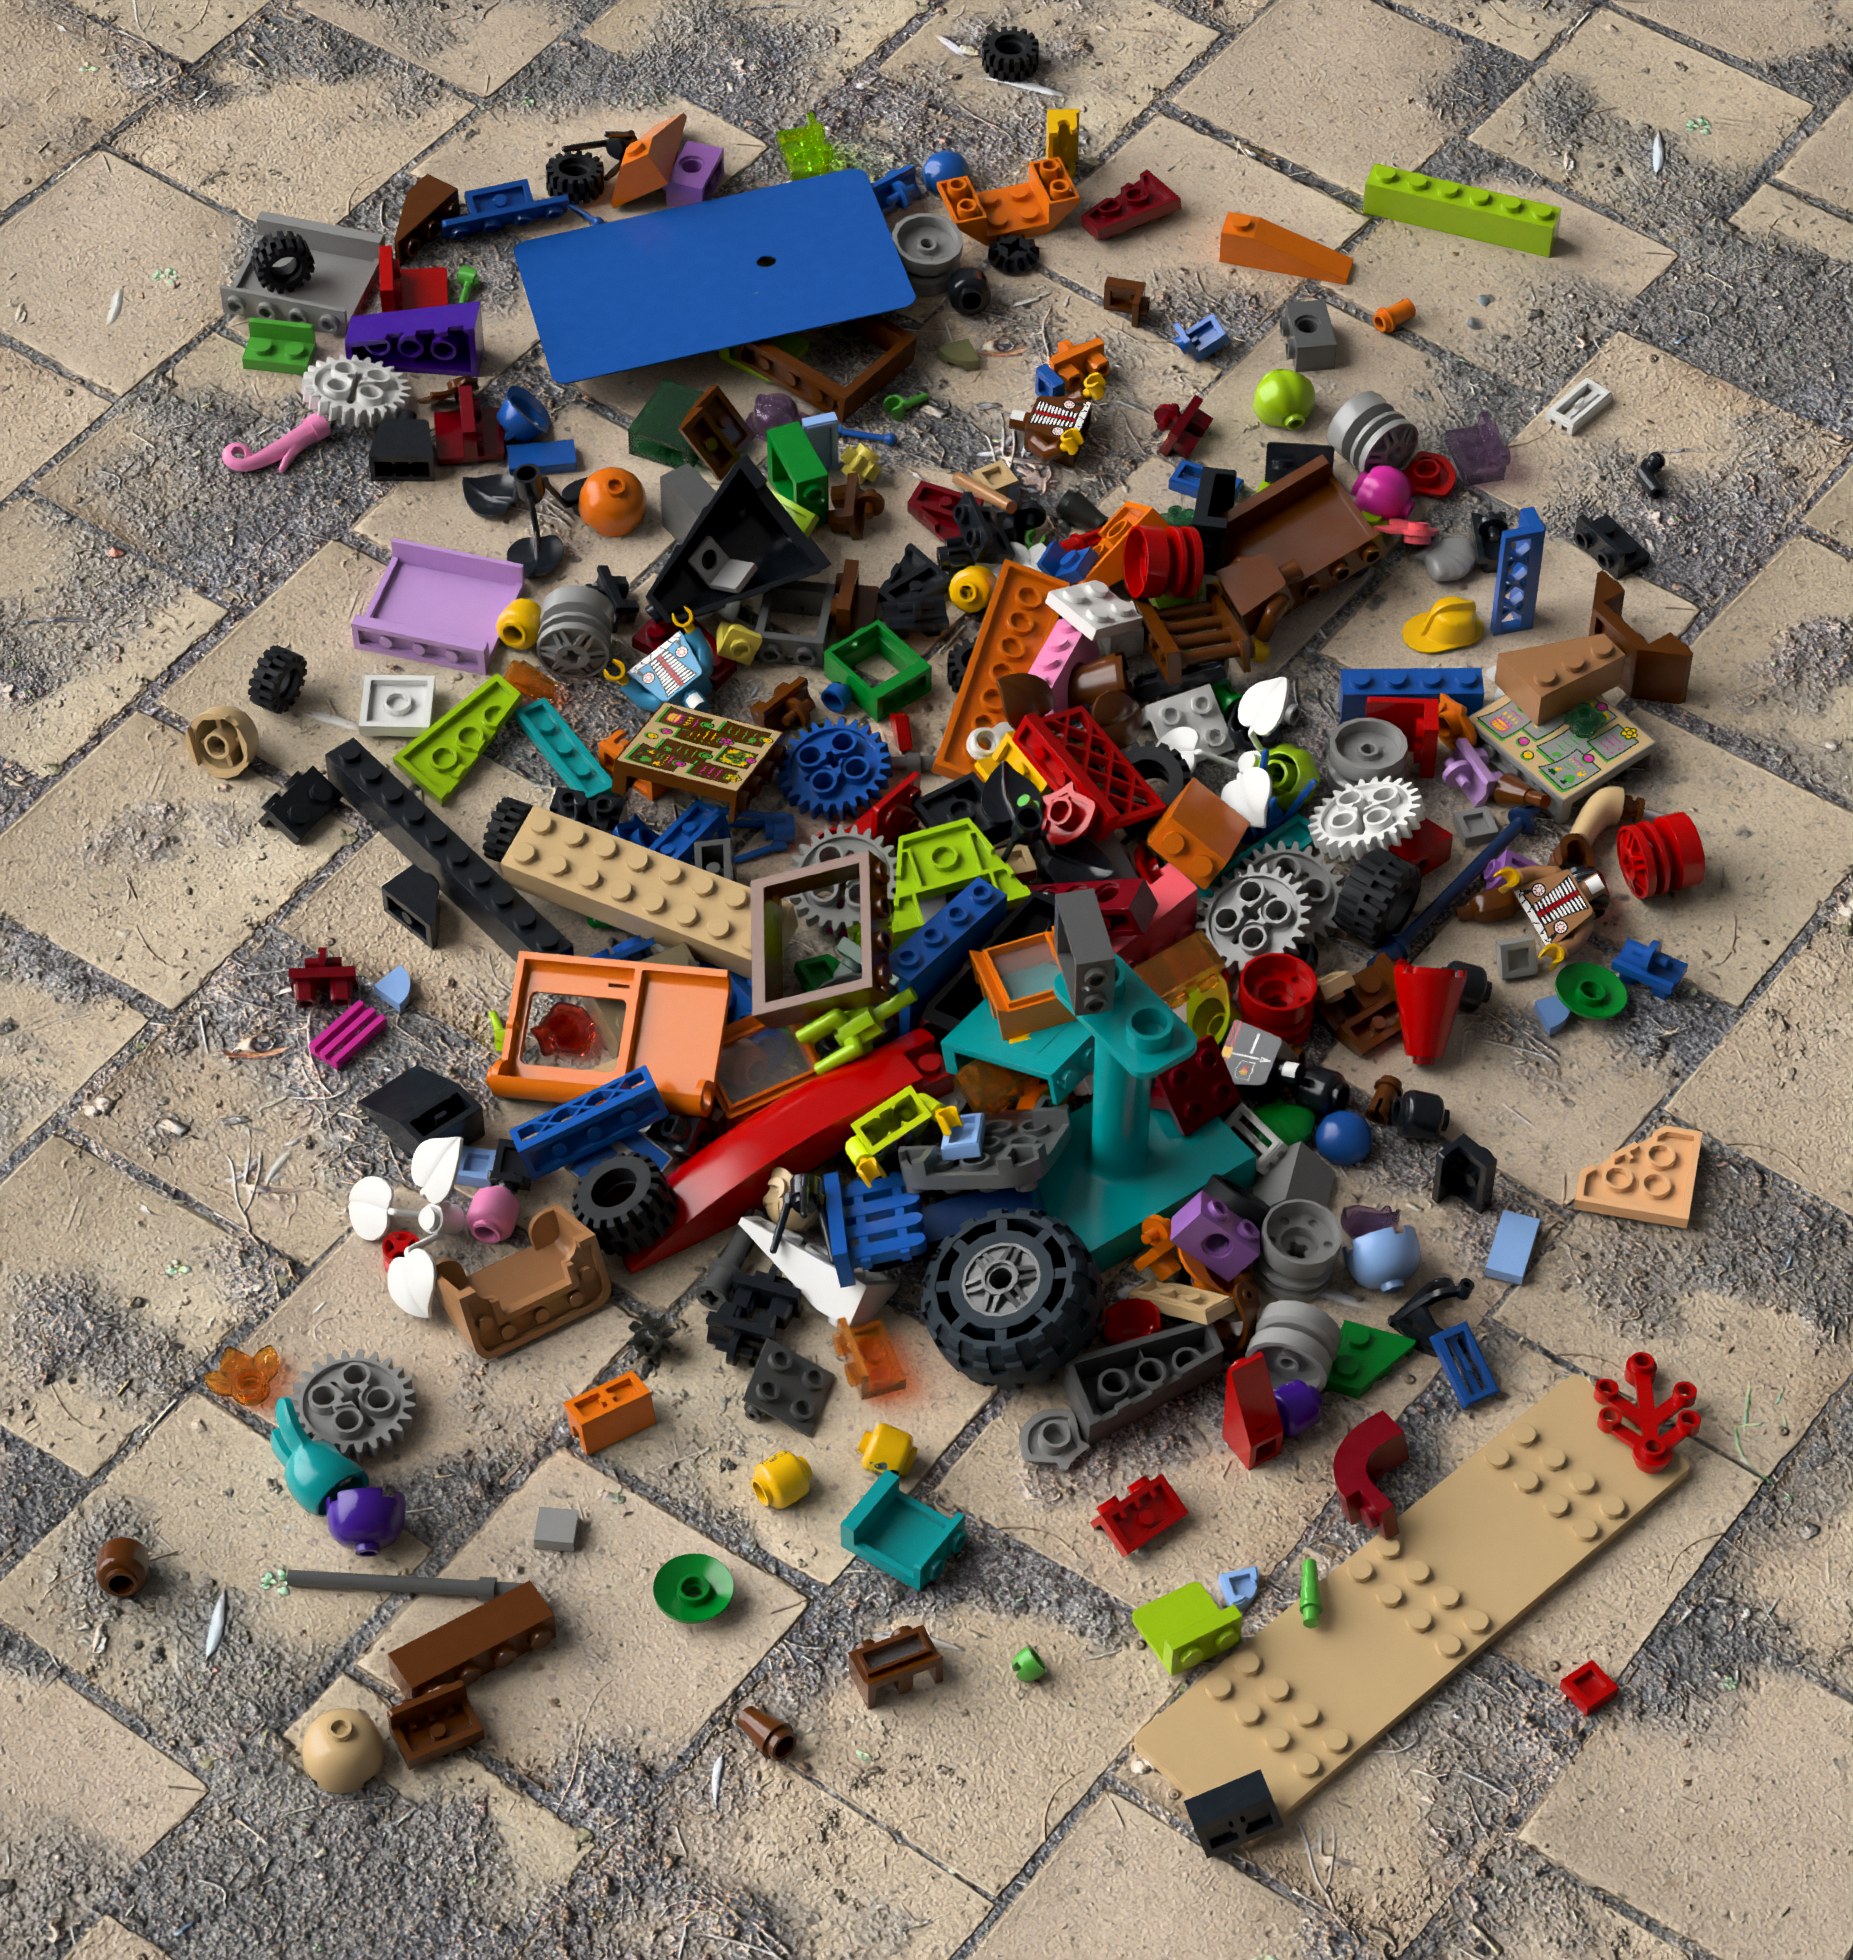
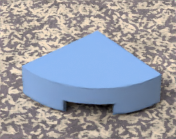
M401 965L374 985V993L400 1013L408 1005L411 993L410 977Z
M1257 1566L1219 1574L1218 1583L1227 1607L1234 1604L1241 1611L1256 1596L1259 1582Z

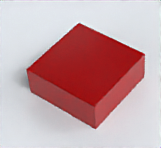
M1590 1660L1563 1678L1560 1683V1690L1586 1717L1617 1697L1619 1687L1593 1660Z

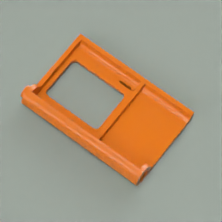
M519 951L501 1060H497L494 1066L488 1069L486 1077L487 1086L491 1089L492 1094L498 1097L567 1103L646 1065L669 1114L708 1117L714 1102L731 995L730 972L725 969ZM537 993L625 1001L626 1012L616 1069L612 1072L524 1064L523 1052L533 996ZM645 1080L642 1081V1082H640V1083H638V1084H636V1085H634V1086H632V1087H630L629 1089H633V1088H635V1087H637V1086H639V1085L645 1083ZM606 1100L596 1103L595 1106L606 1102Z

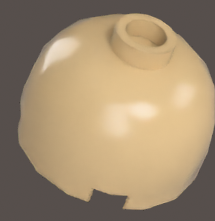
M218 705L203 711L193 719L191 727L187 729L185 735L186 747L194 763L197 766L202 763L205 768L212 770L207 774L217 778L227 779L237 776L253 761L259 747L258 730L253 720L242 710L231 706Z
M332 1709L319 1715L307 1728L302 1741L304 1770L308 1777L310 1775L313 1780L317 1781L318 1787L325 1791L342 1794L364 1788V1782L370 1780L374 1775L376 1778L381 1773L385 1761L383 1738L380 1730L371 1718L354 1709Z

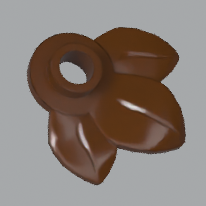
M467 375L447 382L448 390L430 392V396L418 399V403L425 405L436 404L447 398H455L456 402H460L458 386L472 385V395L475 397L474 391L479 389L478 378Z

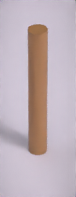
M956 472L953 475L952 482L968 492H972L975 496L1008 514H1013L1017 510V503L962 472Z

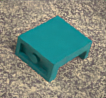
M887 1469L841 1523V1547L919 1592L929 1580L935 1581L939 1577L947 1558L952 1552L958 1553L967 1539L965 1515L957 1512L952 1519H949L899 1490V1476Z

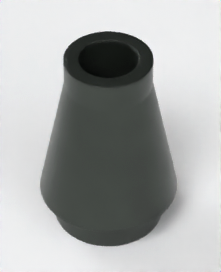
M1069 489L1062 496L1056 507V513L1061 515V520L1090 531L1103 527L1108 522V517L1102 514L1080 491L1074 492Z

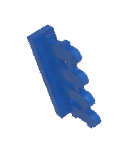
M899 1171L891 1172L890 1176H887L885 1179H874L871 1182L872 1188H868L864 1182H861V1179L851 1181V1185L842 1186L838 1172L823 1175L832 1257L840 1288L856 1285L854 1273L856 1268L862 1267L863 1270L873 1268L872 1265L898 1259H902V1262L912 1260V1256L920 1255L928 1249L926 1237L923 1233H920L925 1228L923 1216L921 1213H918L922 1208L920 1195L907 1192L902 1173L900 1174Z

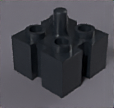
M557 787L549 807L551 812L613 835V829L617 824L628 822L627 799L599 794L596 800L587 799L584 791Z

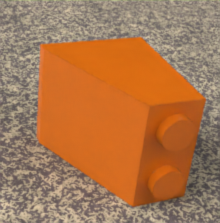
M1193 777L1148 831L1147 845L1201 889L1205 890L1228 863L1250 822L1197 778Z

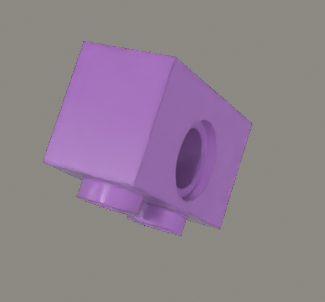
M687 140L682 151L677 152L668 185L662 187V190L666 192V206L680 207L710 200L724 175V149Z
M1202 1190L1171 1219L1170 1241L1228 1282L1260 1255V1231L1251 1221L1242 1219L1229 1210L1223 1201L1212 1198Z

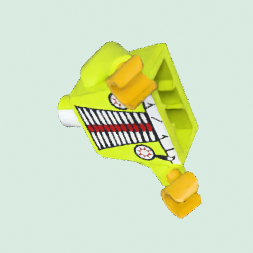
M909 1085L850 1124L856 1135L846 1142L845 1150L857 1168L856 1172L866 1186L872 1188L871 1182L879 1176H882L884 1179L886 1178L887 1174L879 1162L899 1150L900 1146H905L921 1135L930 1119L938 1122L945 1136L951 1135L950 1129L955 1126L964 1127L955 1106L946 1107L928 1094H917L913 1087Z

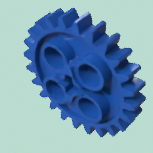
M840 718L837 725L832 726L830 720L826 719L823 728H819L817 724L811 723L812 732L808 734L800 729L801 739L799 741L795 739L788 740L790 749H786L785 760L782 767H778L779 773H777L783 797L788 798L791 807L798 805L801 815L810 809L812 819L814 820L820 813H824L826 821L829 822L833 814L838 813L842 821L845 820L847 811H851L857 817L859 816L858 807L862 805L866 809H870V799L881 800L880 789H889L888 778L893 777L891 769L893 762L887 742H882L879 732L872 734L869 724L860 729L858 720L855 719L849 726H845L844 719Z

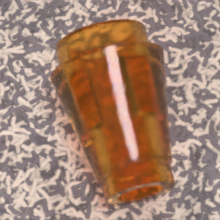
M513 660L504 676V679L517 689L521 695L537 699L545 697L549 702L552 700L558 686L557 682L552 681L551 678L525 660L521 662Z

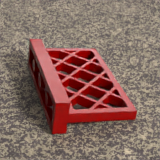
M1082 705L1041 718L1036 712L1027 714L1022 719L1011 739L1054 792L1072 781L1077 793L1095 802L1098 813L1087 832L1096 842L1107 839L1112 830L1161 815L1167 808L1165 803ZM1078 719L1086 731L1069 725V721ZM1051 730L1061 733L1060 739ZM1067 736L1083 741L1084 748L1067 742ZM1091 745L1103 749L1107 756L1091 751ZM1072 755L1081 758L1082 763L1078 764ZM1092 762L1106 767L1105 773L1089 768L1088 763ZM1112 770L1124 774L1128 782L1113 777ZM1093 781L1103 784V790L1099 789ZM1110 787L1127 793L1126 799L1109 793ZM1133 796L1144 799L1149 806L1146 807L1133 802ZM1115 807L1125 810L1124 814L1121 815Z

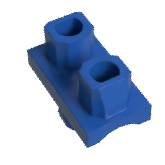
M908 164L899 170L893 169L887 172L882 179L870 183L883 215L898 207L906 209L912 205L913 199L921 196V191L915 180V166Z
M1628 938L1620 954L1612 961L1611 969L1619 972V979L1629 985L1642 982L1651 986L1654 996L1666 1000L1687 972L1688 964L1662 953V943L1653 940L1649 946H1646Z

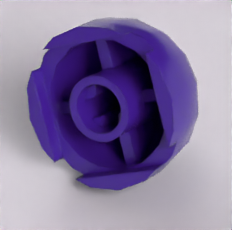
M356 1488L337 1492V1501L334 1502L329 1496L326 1498L328 1529L332 1537L343 1547L355 1550L357 1556L372 1557L380 1553L379 1549L390 1546L400 1537L404 1529L406 1516L405 1495L393 1490L394 1498L383 1496L382 1488Z

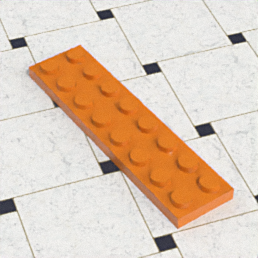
M1005 558L931 772L955 781L974 771L983 783L985 782L974 766L977 760L967 750V739L970 733L977 728H993L1000 722H1007L1002 708L1001 695L995 680L1009 674H1028L1059 618V614L1045 603L1049 591L1069 586V582ZM983 742L978 743L982 749L989 750L987 744Z

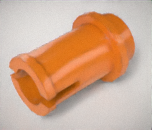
M1405 298L1388 308H1379L1373 316L1375 328L1379 332H1392L1396 325L1415 317V306L1411 300Z

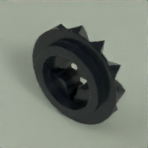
M1009 233L1006 238L997 236L995 242L989 243L987 256L990 264L999 271L1022 273L1032 269L1038 263L1039 247L1035 245L1034 239H1025L1024 234L1017 237ZM1013 250H1019L1015 251L1014 254H1011V256L1009 257L1008 252H1012Z

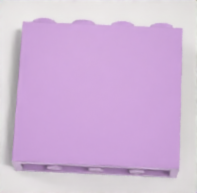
M392 538L391 561L364 616L356 614L351 623L354 648L486 676L502 641L496 629L498 617L512 601L520 599L525 591L524 564Z

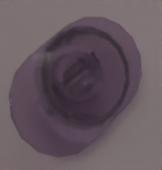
M758 394L755 399L754 409L748 415L746 423L754 432L756 438L767 442L766 430L797 421L802 427V418L811 416L800 411L794 400L786 394Z

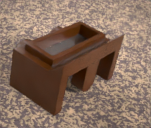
M909 1625L901 1626L894 1630L889 1638L876 1643L871 1639L864 1640L858 1643L852 1652L848 1653L849 1673L868 1710L876 1707V1689L894 1683L899 1694L908 1693L913 1688V1675L925 1670L929 1671L935 1684L943 1682V1656L937 1652L923 1625L913 1629Z

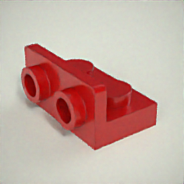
M1162 1473L1151 1481L1147 1475H1144L1127 1487L1130 1495L1122 1501H1119L1115 1495L1096 1508L1100 1515L1092 1520L1090 1524L1094 1529L1099 1525L1102 1526L1123 1558L1189 1513Z

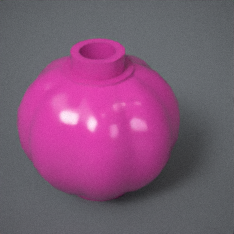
M1376 466L1370 473L1362 471L1350 495L1355 497L1354 504L1361 513L1364 510L1370 514L1382 516L1381 521L1391 518L1407 520L1415 506V502L1411 501L1412 487L1408 477L1402 471L1392 466Z

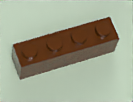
M529 1580L388 1653L390 1675L406 1699H415L432 1692L441 1684H451L458 1680H463L465 1686L472 1685L486 1673L496 1668L506 1667L517 1657L533 1649L543 1648L552 1639L556 1638L554 1613Z

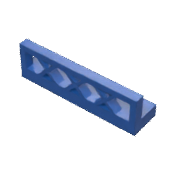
M1534 506L1520 509L1518 528L1502 531L1490 625L1493 636L1533 629L1546 532ZM1516 541V549L1514 550L1511 548V544ZM1513 567V572L1511 575L1508 573V571ZM1510 592L1509 599H1507L1505 595ZM1508 614H1512L1514 620L1502 622Z
M696 799L648 849L690 864L692 856L695 854L694 842L712 840L716 832L718 834L717 839L730 838L732 842L726 815L716 814L714 812L716 806Z
M644 1065L509 1130L532 1181H535L670 1116L647 1066ZM645 1080V1083H643V1084H641V1085H639V1086H637V1087H635V1088H633V1089H629L630 1087H632V1086H634V1085H636V1084H638V1083H640V1082H642V1081ZM606 1100V1102L595 1106L596 1103ZM572 1116V1118L564 1122H561L563 1119ZM537 1133V1135L522 1142V1139Z

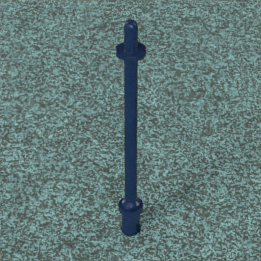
M1533 805L1526 806L1525 808L1513 807L1508 812L1510 824L1400 935L1390 934L1385 939L1384 947L1373 958L1368 960L1367 967L1371 966L1377 955L1385 952L1390 960L1395 962L1399 959H1407L1412 951L1410 945L1484 871L1489 862L1495 859L1520 833L1531 835L1536 830L1537 824L1534 819L1543 808Z

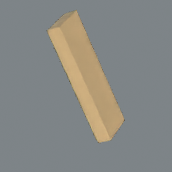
M1154 1278L1128 1293L1129 1299L1140 1298L1150 1300L1159 1308L1162 1314L1209 1325L1236 1310L1234 1299L1230 1296L1167 1280L1161 1283L1158 1278Z

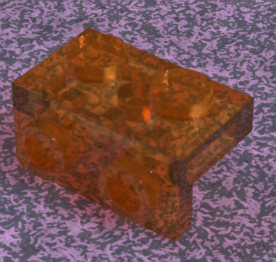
M845 1317L838 1318L837 1333L832 1335L833 1345L837 1356H844L847 1363L844 1365L848 1384L850 1387L856 1386L861 1400L906 1389V1377L882 1319L849 1328Z

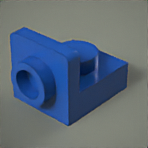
M1054 541L1048 545L1037 566L1043 573L1069 582L1071 585L1086 578L1099 555L1091 546L1079 551L1071 550L1067 553L1057 541Z

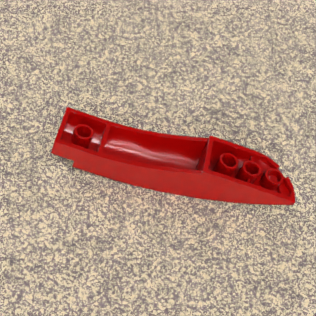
M923 1028L915 1029L848 1061L834 1070L812 1079L748 1117L678 1167L665 1178L677 1197L675 1202L678 1205V1211L673 1214L675 1220L671 1226H667V1233L662 1238L658 1237L654 1241V1245L649 1248L648 1246L642 1248L639 1253L633 1254L628 1252L626 1256H622V1260L630 1275L738 1224L747 1209L752 1208L753 1213L751 1216H753L755 1209L762 1212V1198L770 1189V1185L767 1184L771 1179L773 1169L782 1167L794 1176L810 1172L825 1160L845 1149L846 1142L856 1135L850 1124L909 1085L913 1087L917 1094L925 1093L936 1100L954 1092L955 1075L946 1072L944 1058L934 1048L935 1037Z

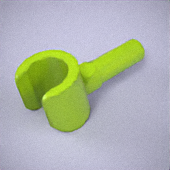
M493 1010L489 1012V1017L494 1028L495 1050L502 1052L506 1029H503L497 1011Z

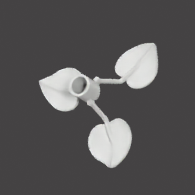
M1278 677L1259 682L1250 687L1243 695L1238 707V719L1243 726L1250 727L1248 736L1256 751L1243 753L1238 763L1205 750L1197 749L1200 735L1190 727H1178L1169 731L1156 745L1158 747L1162 742L1168 744L1170 751L1175 748L1181 754L1182 759L1186 760L1191 774L1196 767V756H1201L1238 770L1237 780H1233L1225 785L1221 793V799L1250 822L1248 827L1266 828L1267 810L1272 794L1270 774L1264 769L1257 767L1262 751L1266 748L1262 747L1256 733L1265 737L1274 732L1279 726L1288 701L1289 679Z
M462 1137L432 1138L422 1142L417 1147L412 1159V1179L416 1185L422 1187L420 1196L431 1202L421 1211L391 1208L394 1200V1189L387 1180L381 1177L370 1176L361 1179L353 1186L349 1196V1214L352 1226L356 1233L365 1240L374 1241L382 1238L389 1229L390 1215L418 1218L421 1228L427 1233L432 1234L406 1247L404 1250L405 1257L393 1259L388 1270V1289L395 1303L405 1312L421 1318L432 1317L431 1306L437 1282L435 1261L426 1250L421 1248L435 1241H443L445 1235L458 1234L464 1226L465 1217L462 1208L456 1204H451L450 1201H445L450 1196L456 1182L463 1147Z

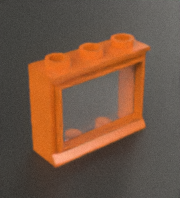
M1051 926V932L1046 931L990 947L982 952L969 950L975 982L980 984L984 999L988 998L993 1019H998L1003 1041L1077 1020L1054 994V980L1062 972L1054 948V926Z
M749 1015L725 1026L713 1106L726 1112V1131L787 1093L819 1076L814 1069V1064L821 1061L813 1043L809 1041L802 1045L795 1035V1032L804 1027L802 1022L770 1030L752 1015Z

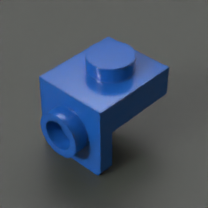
M1213 313L1186 331L1179 321L1173 324L1179 334L1174 340L1183 354L1186 355L1191 352L1197 363L1231 341Z

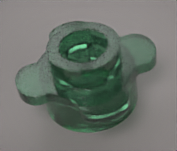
M1582 702L1577 705V709L1573 712L1565 713L1563 721L1566 725H1569L1570 731L1575 736L1590 738L1597 733L1598 726L1606 724V716L1602 713H1597L1589 703Z

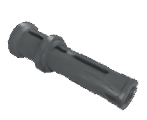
M752 1208L747 1209L743 1217H750L753 1213ZM755 1209L753 1216H759L767 1220L763 1212ZM740 1225L735 1230L722 1256L713 1260L708 1268L709 1276L706 1281L701 1283L695 1291L698 1301L709 1309L719 1310L723 1302H729L728 1295L733 1288L732 1279L735 1272L742 1273L741 1267L755 1244L754 1240Z

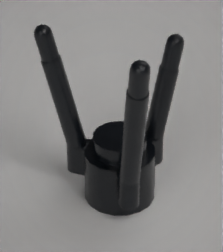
M633 130L625 132L606 131L604 136L608 139L562 147L563 152L606 147L607 153L614 159L619 160L604 176V180L609 181L620 171L626 148L638 139Z
M796 1174L790 1180V1192L783 1195V1207L772 1239L770 1253L775 1254L778 1250L791 1208L800 1213L803 1219L807 1218L809 1213L817 1209L829 1261L834 1265L826 1211V1196L820 1193V1180L813 1174Z

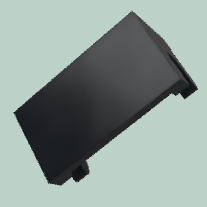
M1261 1769L1184 1801L1207 1859L1284 1827Z

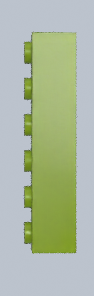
M1374 163L1365 183L1363 213L1548 258L1558 238L1562 209L1545 203Z

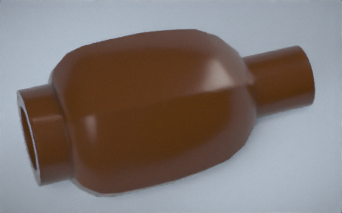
M1496 887L1476 894L1471 899L1469 905L1455 908V912L1459 922L1474 919L1479 923L1485 924L1509 919L1516 914L1517 910L1523 908L1513 892L1514 889H1510L1506 893H1500L1498 890L1500 887Z

